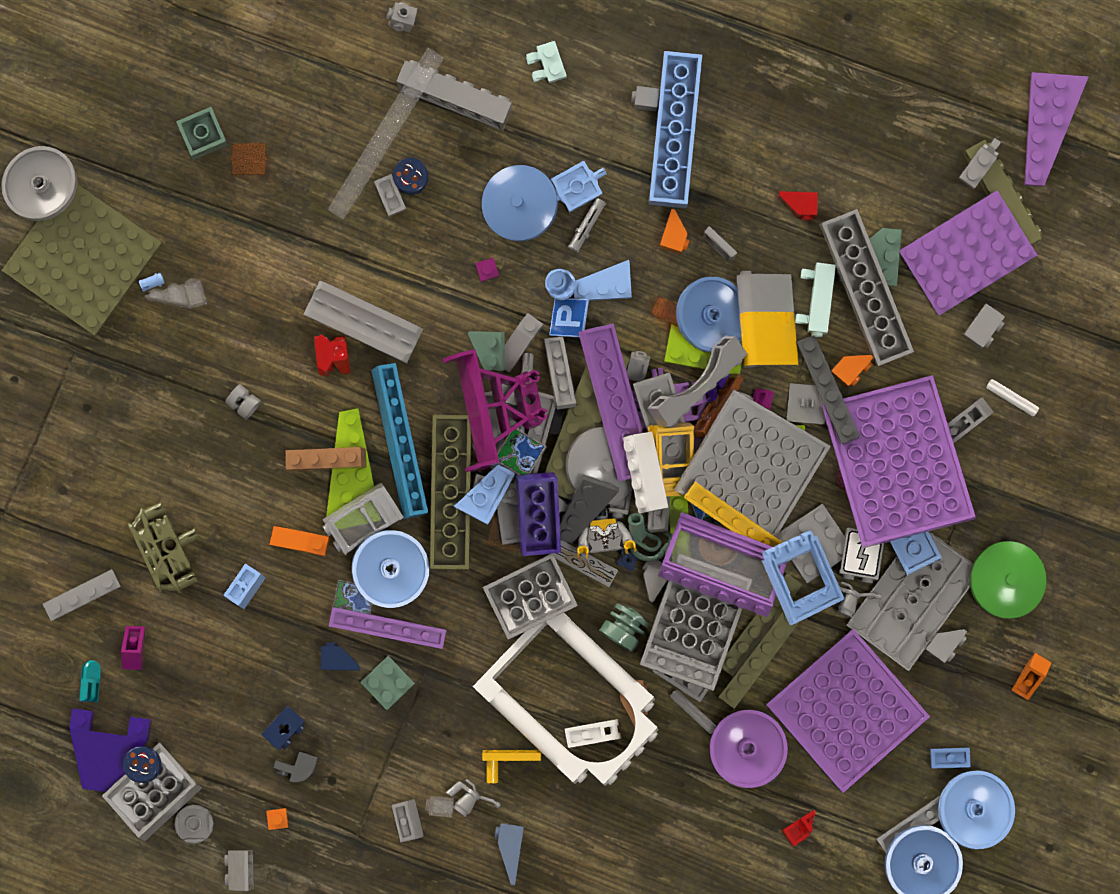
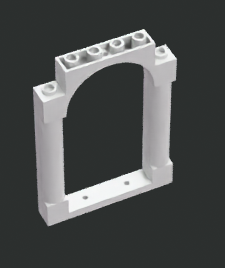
M565 613L525 631L473 686L574 784L577 782L581 783L587 777L586 772L589 770L604 786L607 784L611 785L618 778L616 774L621 769L624 771L631 764L629 760L634 755L639 756L645 749L643 747L647 741L652 742L658 735V727L643 714L644 711L648 712L654 706L653 701L655 698ZM546 625L553 629L631 704L636 722L635 733L626 750L616 758L599 763L587 762L577 758L495 681L500 673Z

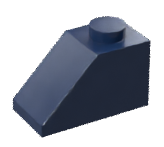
M326 643V646H321V670H361V667L341 646H338V643Z

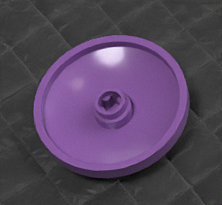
M742 710L732 713L716 726L712 734L710 757L713 766L723 779L735 786L754 788L765 785L780 773L786 762L788 747L785 734L780 725L763 712Z

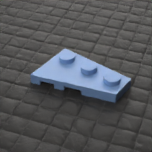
M629 260L576 280L574 299L594 301L632 298Z
M498 464L454 507L488 525L515 473Z

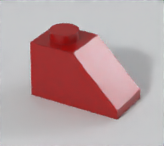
M779 191L778 199L796 218H801L802 221H812L813 218L817 217L818 192Z

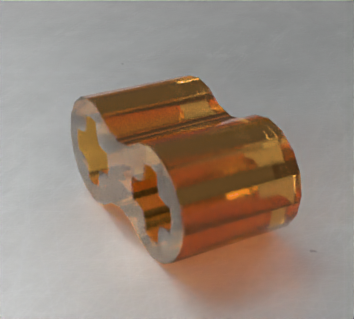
M658 296L650 314L678 327L676 319L677 304Z

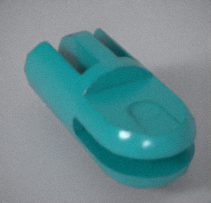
M88 660L82 666L80 702H99L101 666L95 660Z

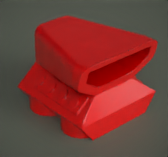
M322 334L314 337L317 367L320 376H329L334 366L341 374H349L351 369L347 338L339 336L330 342Z

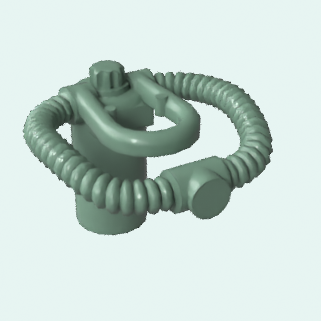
M631 514L628 518L632 540L648 552L658 551L662 545L661 539L647 532L648 524L644 526V519L641 514ZM669 531L661 532L668 537V542L665 543L660 552L655 556H644L638 551L635 552L633 548H630V550L640 560L655 562V560H660L666 555L673 534ZM645 537H649L650 540H656L658 544L656 547L650 548L643 544L642 541Z

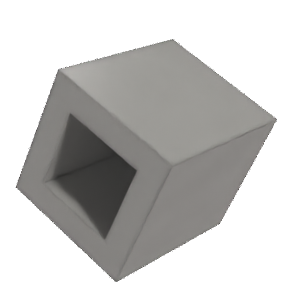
M637 86L636 91H632L631 102L635 103L634 108L657 111L660 89Z

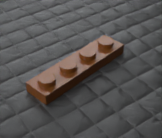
M740 374L729 375L726 384L717 390L716 400L710 401L694 426L695 438L707 435L733 389L739 390L740 384L744 380Z

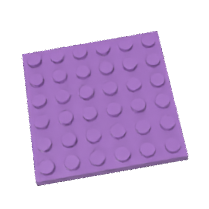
M854 629L766 704L842 793L930 717Z

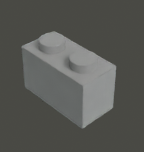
M985 304L962 337L980 350L984 346L988 348L994 339L991 337L995 331L999 332L1005 324L1002 322L1005 316L988 304Z

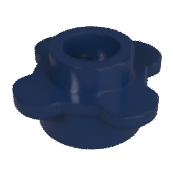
M625 549L621 551V558L617 560V565L633 571L638 558L629 550L628 554H626Z

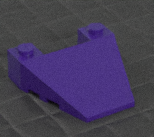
M72 709L69 728L82 789L107 792L125 775L123 761L126 754L135 747H145L147 745L152 720L130 717L127 736L92 731L95 712Z

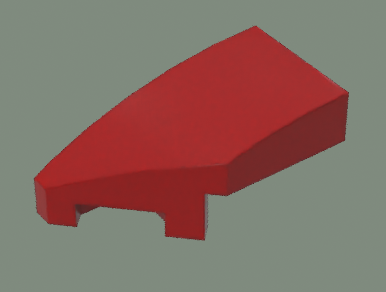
M814 810L782 830V833L792 847L810 836L813 830Z

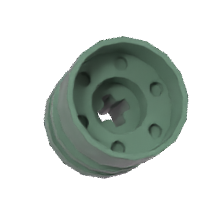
M617 603L614 608L621 612L620 615L611 611L610 615L616 621L613 623L606 620L599 631L618 645L633 652L639 643L638 639L633 635L635 633L644 635L645 632L638 627L641 625L648 629L650 624L635 610Z

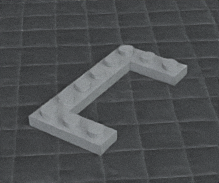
M502 384L503 394L509 387L508 385ZM513 391L505 403L517 406L515 392ZM538 392L541 407L547 410L545 415L548 414V417L539 426L529 429L528 435L545 445L556 403L554 396ZM526 396V402L531 404L530 398ZM542 456L531 474H537ZM477 474V475H476V478H475V482H474L473 488H474L485 476H482V475H478V474ZM516 478L514 484L510 483L501 502L517 506Z

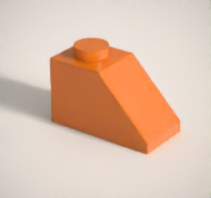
M671 209L659 248L681 255L682 250H687L690 240L686 239L687 232L677 212Z
M1034 653L1018 677L1012 691L1028 700L1046 677L1051 662Z

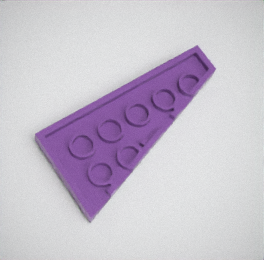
M1031 73L1025 186L1043 187L1045 185L1087 82V76Z

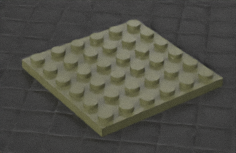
M77 184V190L70 205L62 213L51 219L37 221L2 271L96 337L162 243Z

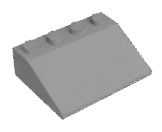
M550 554L483 587L508 640L578 606L554 554Z
M160 742L153 750L159 754L162 767L159 775L153 781L138 783L130 780L125 774L102 795L136 836L143 841H146L202 789L197 781Z

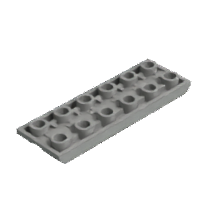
M319 281L303 314L406 364L423 331L421 327L323 281Z

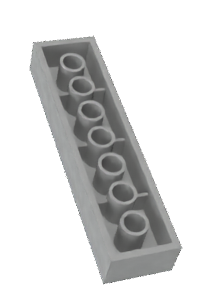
M858 209L819 224L869 351L874 357L875 366H880L914 352Z

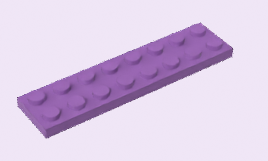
M609 324L578 333L618 481L631 479L623 438L643 433L615 327L614 324Z

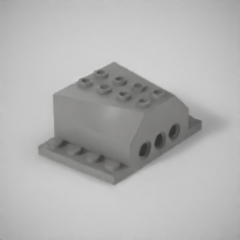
M678 554L675 562L678 565L749 591L752 582L748 578ZM668 581L640 665L714 691L742 608L710 595L702 594L697 590L684 587L676 582Z

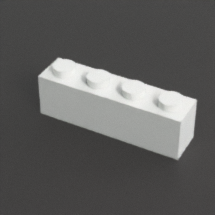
M646 432L624 437V450L626 451L639 514L668 508L653 433Z

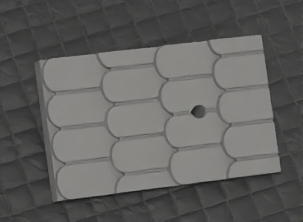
M930 531L928 532L942 559L907 576L896 556L870 591V593L881 594L882 599L878 600L873 596L866 597L847 623L849 628L854 629L861 637L908 671L970 588V571L973 563ZM923 580H928L929 583L926 584L923 582Z

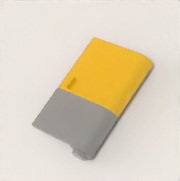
M741 271L740 275L736 277L742 347L747 353L743 358L744 367L798 365L791 274H751V271Z

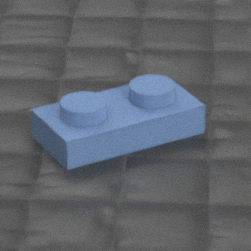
M970 748L930 749L931 768L971 767Z

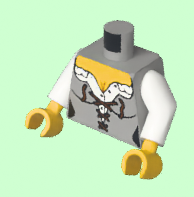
M604 508L597 515V520L592 521L580 534L577 558H579L581 553H584L587 559L589 553L616 551L625 548V553L628 554L629 548H633L635 552L637 549L625 525L617 521L616 518L608 519L607 508Z

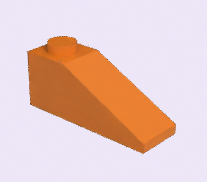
M274 526L269 545L326 557L330 538Z

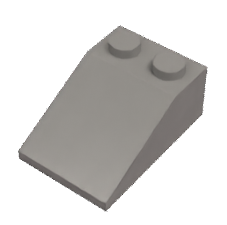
M253 850L228 851V855H225V866H228V874H225V886H229V890L250 891L254 889Z

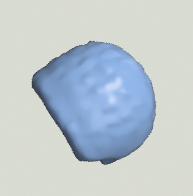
M555 269L547 274L545 288L550 296L558 300H565L573 295L576 289V280L569 271Z

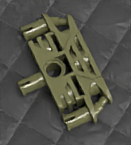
M161 501L144 510L141 507L135 521L132 524L129 522L128 526L160 593H163V590L182 593L181 589L198 582L193 571L178 579L175 578V576L179 575V572L183 573L186 571L185 569H192L183 546L198 540L199 536L196 534L195 528L177 536L167 515L163 516V519H157V522L153 521L150 523V519L166 513L165 509L162 508ZM143 521L144 528L137 531L135 528ZM151 527H153L155 531V534L158 538L157 540H155V537L150 529ZM174 540L176 548L170 551L167 549V543ZM162 543V549L165 552H167L168 555L163 556L158 544ZM167 560L173 570V573H171L169 570V567L166 563ZM167 578L171 581L169 584L161 583L162 580Z

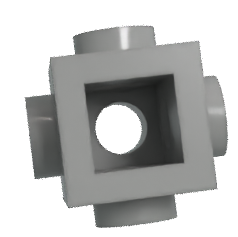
M395 2L393 8H389L386 19H389L388 26L396 31L410 33L414 26L417 8L410 7L403 2Z

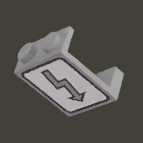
M846 528L841 568L838 574L843 575L842 578L847 580H854V577L862 578L861 582L873 583V580L877 581L884 543L862 548L857 529Z

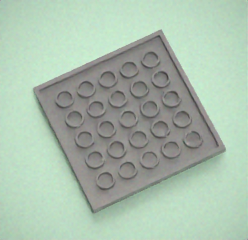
M733 389L674 490L685 496L696 481L777 537L831 446Z

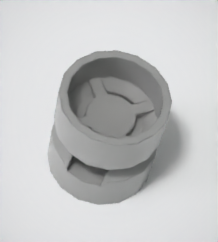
M239 384L227 397L225 403L233 410L237 409V413L247 420L259 407L261 400L253 394L249 395V391Z

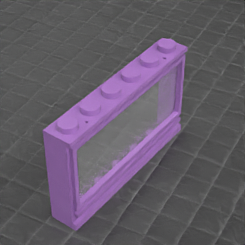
M681 512L658 576L768 617L776 597L775 590L762 563V560H764L762 553L772 548V546ZM787 562L778 566L781 575L784 573Z

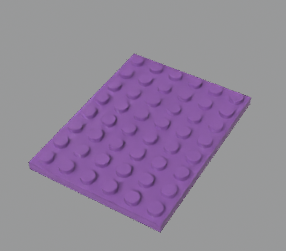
M933 375L844 398L843 400L860 436L859 439L841 445L825 406L822 404V410L862 548L976 518Z

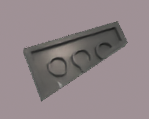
M583 475L560 520L561 541L572 544L617 495L619 487Z

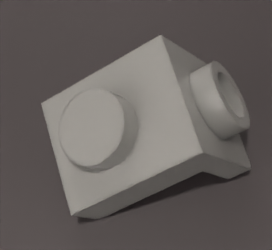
M631 493L622 500L610 504L608 513L612 514V517L623 519L624 516H628Z

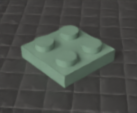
M389 656L360 682L386 710L394 705L415 684Z

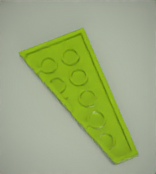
M358 408L339 412L335 448H365L367 468L332 470L326 517L374 487ZM371 500L362 505V507H365L366 513L373 523L381 521L380 514ZM359 507L334 524L340 530L369 524L365 515L360 512Z

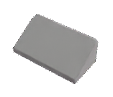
M415 800L393 804L392 809L400 842L423 837Z

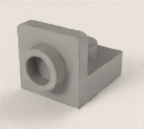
M641 351L631 353L627 369L629 380L637 382L645 380L650 356Z

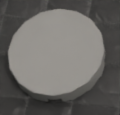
M189 805L180 810L175 818L174 825L176 833L181 839L187 843L195 844L203 842L210 836L213 831L214 822L208 809L200 805Z

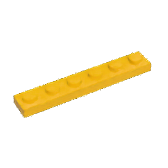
M696 481L684 496L686 500L735 533L772 547L783 543V541Z

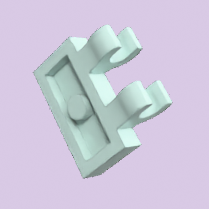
M555 41L537 46V52L526 55L528 65L541 61L544 69L532 72L534 82L547 78L548 83H552L567 77Z

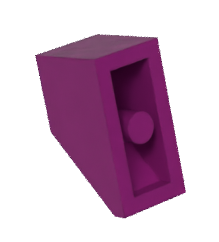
M125 627L121 649L122 669L142 670L145 627Z

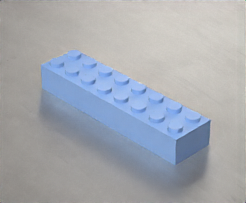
M664 51L649 205L687 208L702 55Z

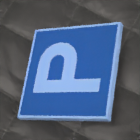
M555 299L549 335L579 337L578 332L585 330L589 300Z

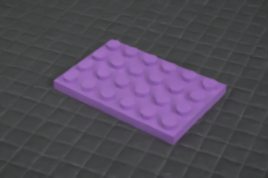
M995 191L899 250L939 316L1038 256L998 191Z

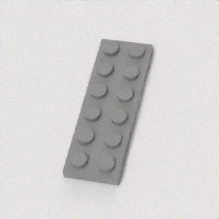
M670 372L633 384L647 432L650 425H658L647 408L660 396L676 394ZM683 415L678 419L677 423H685ZM686 434L662 436V465L665 463H686ZM687 466L662 469L665 478L682 477Z

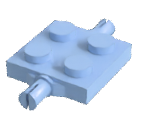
M582 161L551 178V181L556 188L558 201L560 200L564 203L570 213L603 195L598 186L597 179L607 175L604 168L593 173L587 167L585 161Z

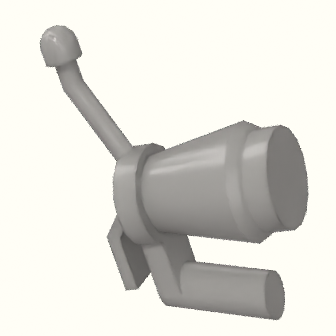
M841 582L843 586L849 587L851 590L840 587L841 592L846 595L839 604L837 613L844 617L852 618V615L855 614L857 599L873 596L881 600L882 595L859 593L853 590L850 584Z
M468 779L465 781L472 786L473 790L461 781H458L446 792L451 797L461 789L467 792L455 802L453 807L454 810L464 817L471 813L476 800L479 799L492 802L496 808L501 806L498 801L480 796L475 789V785Z

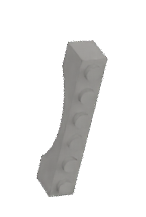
M724 336L712 348L707 367L695 384L679 394L660 396L647 408L659 426H674L682 415L691 410V406L704 398L703 395L716 387V383L720 379L728 376L729 371L733 367L742 363V359L747 353L736 336Z

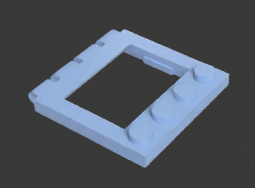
M812 531L804 532L762 553L764 558L762 563L789 625H793L844 600L819 539L813 535ZM810 551L825 587L793 602L788 586L778 566Z

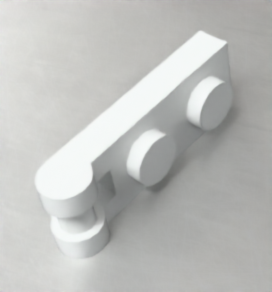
M618 719L566 728L565 734L568 748L621 739V733H618L617 725H619ZM610 727L611 734L605 735L604 728Z

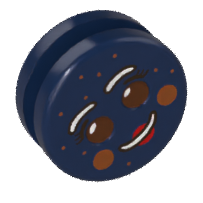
M406 158L395 166L393 180L400 192L407 195H415L423 191L427 186L428 171L420 160Z
M143 746L131 749L123 761V769L126 776L138 783L153 781L159 775L162 767L159 754L155 750Z

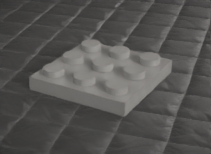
M823 504L780 531L777 535L778 539L785 542L810 530L814 536L818 537L830 567L842 560L845 536ZM810 551L791 560L806 584L820 575Z

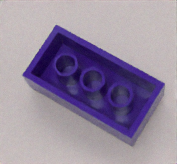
M552 472L516 475L520 552L523 556L561 553L558 479L556 474Z

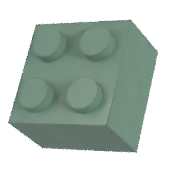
M212 107L176 121L193 160L228 146Z

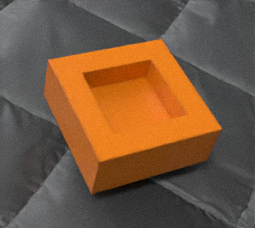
M286 808L266 811L269 830L289 828Z

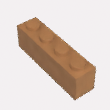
M362 447L286 450V470L289 471L367 468L366 449Z

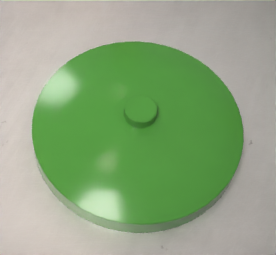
M999 542L988 546L976 557L970 571V588L978 605L987 613L999 618H1017L1028 614L1040 603L1046 589V572L1038 555L1029 547L1017 542Z

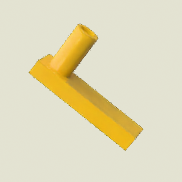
M483 750L482 753L483 761H487V783H498V761H541L540 750Z

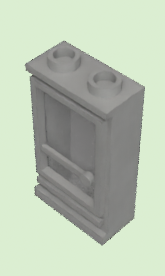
M379 483L324 518L325 525L322 527L328 536L333 535L335 539L333 544L338 552L342 550L346 555L369 536L381 532L404 517L383 484Z

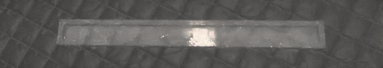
M429 47L427 48L328 208L329 211L343 220L346 218L445 57Z

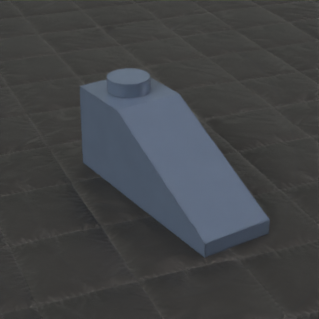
M501 823L500 827H496L495 838L498 839V845L510 883L515 885L524 827Z

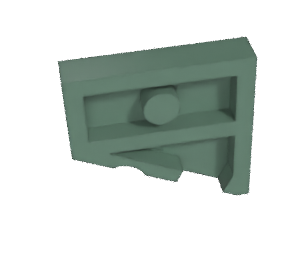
M469 331L468 336L474 349H476L484 370H505L504 332Z

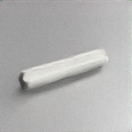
M991 379L987 384L986 388L1011 404L1031 416L1037 414L1038 406L997 381Z

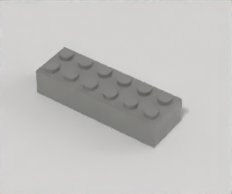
M416 61L404 62L396 81L398 90L504 131L512 111V103L509 102L507 97L501 95L496 97L491 95V91L484 88L478 90L473 88L474 85L469 82L463 81L461 83L456 81V78L446 74L443 76L438 74L439 71L434 68L428 67V69L420 67L421 64Z

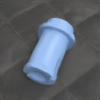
M156 272L151 277L139 280L142 291L144 292L156 286L162 287V284L165 283L162 274H157Z

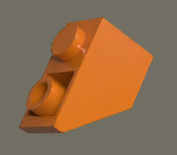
M872 355L845 356L831 373L846 388L850 384L854 387L861 379L858 375L862 370L867 372L873 365L871 360L874 357Z

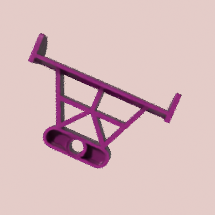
M476 349L442 359L443 363L457 361L478 461V464L465 468L466 472L483 470L498 464L499 459L495 443L521 425L526 429H533L548 417V414L545 415L547 410L541 407L536 383L540 379V376L537 377L539 375L538 371H525L512 378L479 368ZM482 378L490 380L494 403L487 404ZM501 384L509 386L504 394ZM513 391L515 392L518 411L505 404ZM526 396L530 398L531 404L526 402ZM491 409H496L501 432L495 438L488 411ZM508 417L517 423L510 427Z

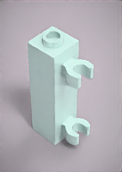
M816 263L815 271L809 269L801 270L800 278L813 279L809 316L797 314L795 323L808 324L807 333H811V336L822 337L828 333L836 265Z

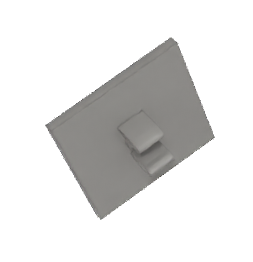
M790 383L787 421L825 425V417L822 410L823 402L816 386Z

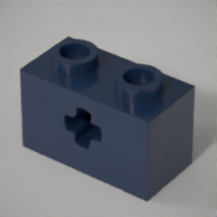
M286 706L261 735L277 750H281V748L285 750L292 743L291 737L294 734L299 735L304 730L305 726L303 724L306 721L292 708ZM282 725H289L288 730L290 731L288 734L280 732Z

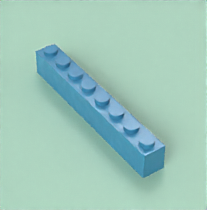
M396 363L377 366L371 372L403 519L420 517L427 514L428 509Z

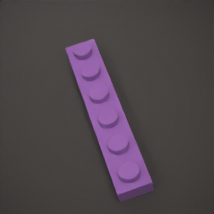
M332 607L329 621L330 627L443 649L446 634L445 629Z

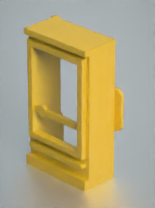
M676 423L672 427L650 425L648 432L653 433L666 497L680 496L682 494L675 491L674 488L681 477L663 478L662 468L669 469L689 465L694 456V426L691 423ZM686 434V463H665L662 465V436Z

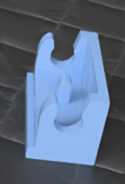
M245 563L224 596L245 609L266 577Z

